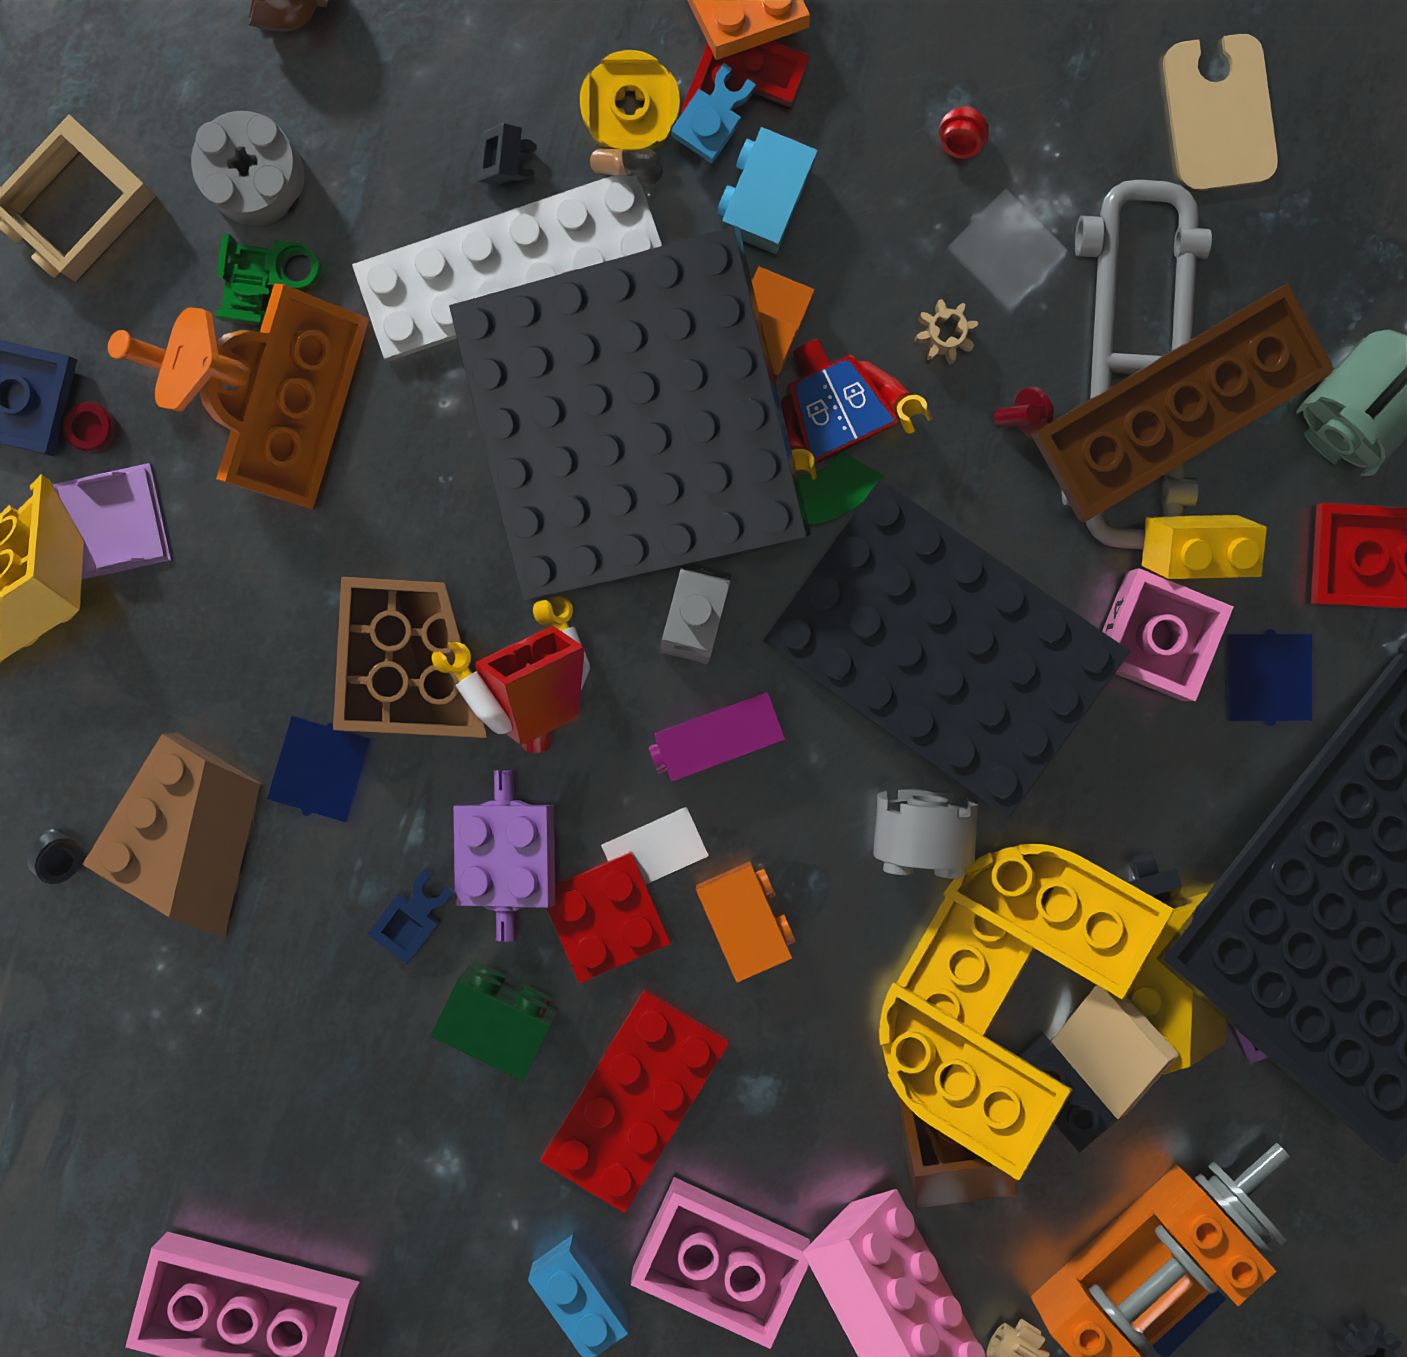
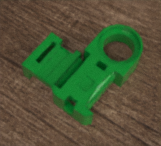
M230 234L223 235L220 242L217 274L225 283L221 309H216V317L221 321L262 326L266 313L262 311L264 295L270 296L271 291L267 288V281L272 289L274 283L285 284L302 292H308L314 289L322 278L323 267L319 257L308 246L300 243L274 240L273 249L234 244L235 239ZM295 255H304L310 259L312 264L309 276L302 281L289 280L285 274L287 261Z

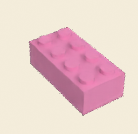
M897 1189L852 1201L803 1251L808 1264L858 1357H986L983 1347L971 1330L962 1313L959 1302L953 1296L935 1257L928 1249L910 1210L906 1207Z
M167 1231L151 1248L125 1347L160 1357H340L360 1282Z

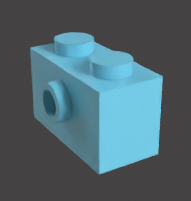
M763 127L760 128L755 141L746 139L736 163V168L743 170L736 188L727 185L716 214L723 216L722 229L737 226L740 229L742 241L777 255L814 166L818 150Z

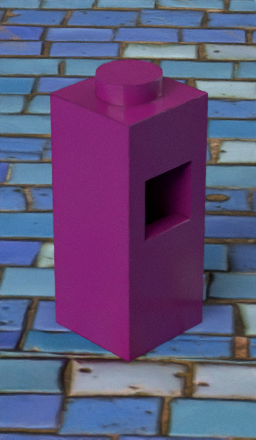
M764 692L656 732L654 736L657 744L649 746V750L658 774L668 772L671 782L783 741L785 737L768 692Z

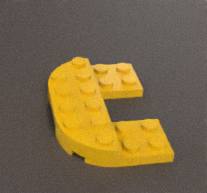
M1018 844L1019 846L1005 848L993 853L989 852L976 859L972 866L966 867L965 877L956 878L949 884L943 893L946 896L897 983H892L886 995L879 1028L880 1045L883 1047L884 1058L889 1071L887 1075L904 1103L926 1123L1018 1181L1023 1178L1073 1090L985 1037L1033 952L1037 949L1124 1000L1175 911L1170 906L1085 858L1068 850L1044 844Z

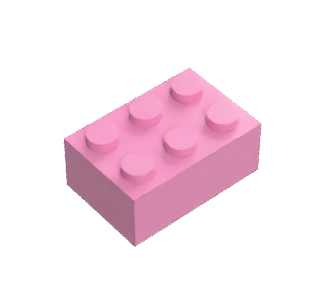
M674 1177L634 1263L631 1286L771 1349L809 1266L803 1251L811 1244L810 1239Z

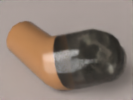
M597 149L590 158V166L595 173L620 176L637 175L638 182L644 186L655 184L663 176V169L658 163L660 157L650 149Z

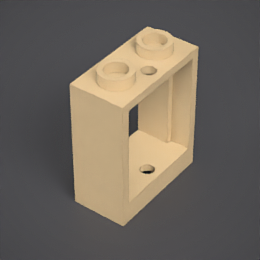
M69 114L0 187V230L17 244L24 238L37 250L31 258L53 278L62 273L76 282L157 195ZM80 152L112 181L123 194L79 242L64 255L21 213Z

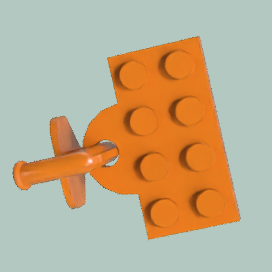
M274 283L260 332L239 330L225 334L216 341L212 313L205 309L189 307L178 316L166 350L132 338L125 330H118L110 337L108 353L116 360L124 358L160 371L155 387V401L161 408L181 412L196 394L200 392L202 404L214 421L231 430L217 474V480L301 507L313 509L370 318L285 284ZM221 384L230 385V387L224 388Z

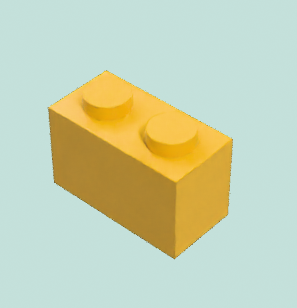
M1239 515L1146 517L1142 566L1167 579L1262 577L1267 527Z

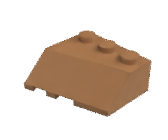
M178 732L162 734L82 865L167 917L225 938L229 930L230 912L234 895L238 891L241 878L239 873L246 843L250 839L262 784Z

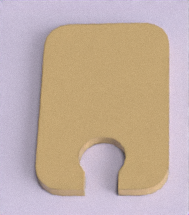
M1249 34L1223 36L1221 39L1223 54L1230 64V72L1225 80L1219 82H1210L1204 79L1199 72L1198 60L1201 56L1199 39L1174 44L1167 51L1163 59V73L1177 176L1180 183L1190 191L1201 192L1259 184L1269 179L1277 169L1278 156L1264 52L1261 43Z

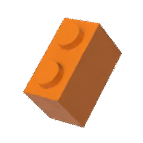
M751 861L696 885L697 894L736 983L792 959L788 945L795 943L796 940L785 915L783 914L775 918L768 903V899L775 897L776 894L765 869L755 872Z

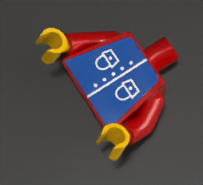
M820 339L812 340L793 351V355L804 377L788 384L786 389L787 395L782 398L780 403L796 471L800 469L809 471L812 480L816 479V464L894 428L898 423L896 415L899 416L905 432L909 434L915 432L910 420L913 415L922 414L926 416L928 421L932 420L928 405L923 397L912 395L896 378L869 361L858 362L853 355H849L830 363Z

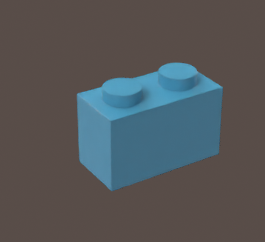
M573 1234L532 1263L528 1282L582 1357H596L628 1334L630 1314Z

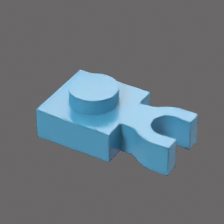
M723 63L716 74L715 89L709 96L701 89H698L671 129V136L712 164L741 122V117L734 113L733 109L745 104L754 93L756 87L755 83L747 79L741 90L737 92L729 91L724 84L732 75V68Z

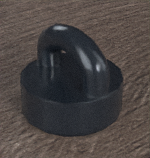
M51 828L46 830L32 844L28 851L27 864L30 871L42 882L60 884L76 873L81 864L82 853L80 847L73 839Z

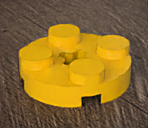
M623 50L611 53L601 60L602 63L595 67L591 74L590 72L588 73L580 91L582 119L595 143L607 149H625L627 155L644 154L666 144L670 138L671 129L679 119L680 113L679 88L671 72L669 74L667 69L658 63V59L642 51ZM634 91L637 100L645 101L643 108L636 109L634 115H626L624 109L616 107V101L624 100L625 92Z

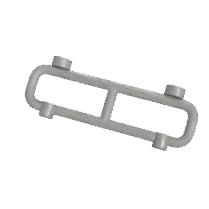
M1139 179L1123 181L1113 187L1104 198L1100 217L1082 215L1079 217L1075 233L1076 256L1098 257L1090 399L1111 387L1112 373L1133 374L1162 357L1156 355L1113 353L1120 212L1123 205L1130 200L1167 202L1172 204L1178 211L1179 224L1174 239V255L1177 261L1172 350L1193 338L1197 259L1208 258L1212 244V233L1210 229L1199 228L1197 203L1191 193L1179 184ZM1186 462L1166 473L1163 478L1160 493L1163 516H1183L1184 507L1193 508L1196 505L1198 480L1193 477H1185ZM1062 491L1063 504L1070 505ZM1105 511L1086 521V525L1093 537L1104 545L1115 548L1143 549L1145 533L1143 529L1112 527L1105 518Z

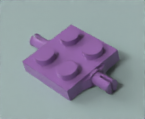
M493 770L494 800L481 805L454 806L455 906H482L491 911H496V941L508 942L517 940L516 911L526 907L548 908L555 906L554 805H530L521 800H515V770Z

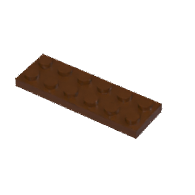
M1287 283L1038 429L1031 435L1079 522H1085L1326 378L1334 370V367Z

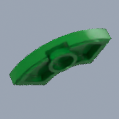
M843 451L838 454L829 466L816 471V479L812 480L811 474L797 475L809 526L834 520L858 507L865 500L877 481L884 478V475Z

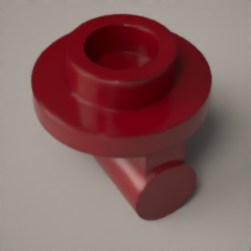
M1038 387L1024 388L1017 394L1013 407L999 408L995 411L994 423L999 428L1019 426L1024 434L1032 437L1031 434L1053 421V404L1042 389Z

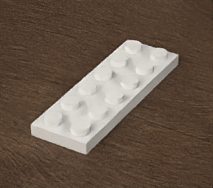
M636 168L630 169L628 176L612 175L354 263L352 266L383 357L389 362L456 339L457 336L449 308L451 304L556 276L566 271L581 269L662 246Z

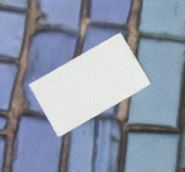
M687 806L601 845L608 861L632 851L646 884L709 856Z

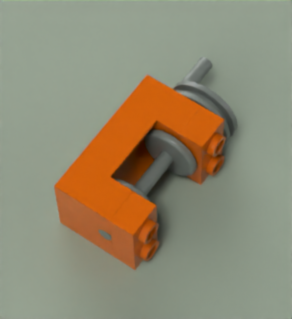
M1276 1142L1234 1181L1213 1161L1208 1168L1213 1172L1214 1176L1209 1180L1202 1174L1195 1177V1180L1208 1195L1177 1164L1173 1166L1030 1296L1051 1336L1070 1357H1146L1151 1351V1346L1209 1293H1215L1218 1290V1285L1237 1306L1243 1303L1277 1271L1241 1231L1268 1259L1274 1254L1267 1246L1273 1239L1280 1246L1288 1242L1249 1198L1257 1188L1291 1158L1288 1153Z

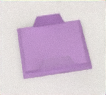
M151 463L53 484L55 491L84 540L82 580L172 560Z

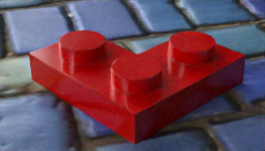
M770 41L716 60L707 42L680 116L698 89H701L709 96L715 89L716 74L723 63L732 68V75L724 84L729 91L737 92L741 90L746 80L749 79L756 84L754 94L791 108L809 63L810 55ZM738 107L733 109L734 113H736Z

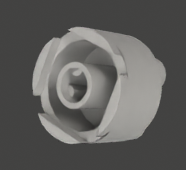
M233 111L223 114L211 122L204 123L196 133V141L191 155V168L194 180L202 194L227 217L248 226L268 225L282 219L288 213V209L295 200L299 199L305 183L302 159L292 142L271 118L251 111ZM254 162L256 165L250 166L249 175L244 177L241 172L246 169L247 164Z
M898 790V799L888 800L887 791L878 793L874 857L884 861L883 871L890 874L910 875L914 873V868L935 869L934 874L943 878L956 879L965 877L966 867L972 866L975 862L979 801L967 797L966 806L955 804L954 793L932 790Z

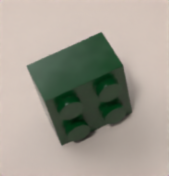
M479 964L477 969L468 966L456 981L430 1037L524 1081L551 1026L557 1008L549 1005L551 998L535 988L524 986L523 990L520 991L504 983L506 976L494 968Z

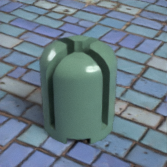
M1388 329L1373 332L1363 338L1296 411V414L1303 411L1304 418L1309 425V428L1303 434L1316 451L1332 464L1336 465L1342 458L1355 466L1366 468L1359 476H1371L1381 468L1407 439V335Z

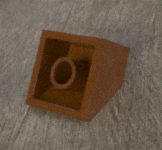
M899 1097L907 1164L916 1209L1016 1195L1015 1178L926 1123Z

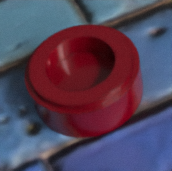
M81 402L72 406L67 411L63 419L62 430L67 442L75 449L86 453H99L109 448L114 442L117 434V423L113 414L107 408L94 402Z

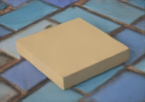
M1098 985L1093 988L1051 1041L1117 1119L1131 1111L1179 1056L1177 1051L1127 996L1122 1000Z

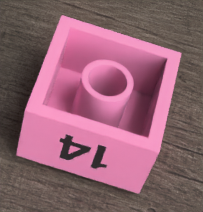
M1140 568L1127 571L1102 632L1130 650V654L1115 674L1180 701L1196 702L1234 606Z

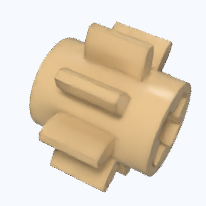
M940 299L936 304V314L934 317L926 312H921L918 320L927 328L925 331L917 334L914 341L915 343L926 342L930 349L927 354V360H932L936 354L946 355V360L950 365L956 361V349L958 347L967 352L973 349L975 345L966 338V335L978 326V321L967 322L962 314L966 304H960L956 310L946 309L943 299ZM948 322L954 326L952 330L953 337L943 342L937 337L940 333L939 327H943Z
M1020 1319L1015 1329L1003 1323L996 1330L987 1347L986 1356L1049 1357L1050 1352L1042 1346L1045 1338L1041 1336L1042 1331Z

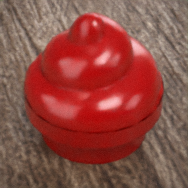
M971 106L958 107L947 113L940 123L938 132L944 150L949 155L962 159L977 155L986 145L989 137V124L985 117Z

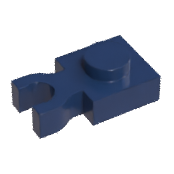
M426 868L414 882L412 897L408 899L402 893H398L367 934L405 964L412 960L439 924V921L430 915L431 911L444 905L455 892L452 887L447 885L439 897L429 896L425 891V884L433 873Z

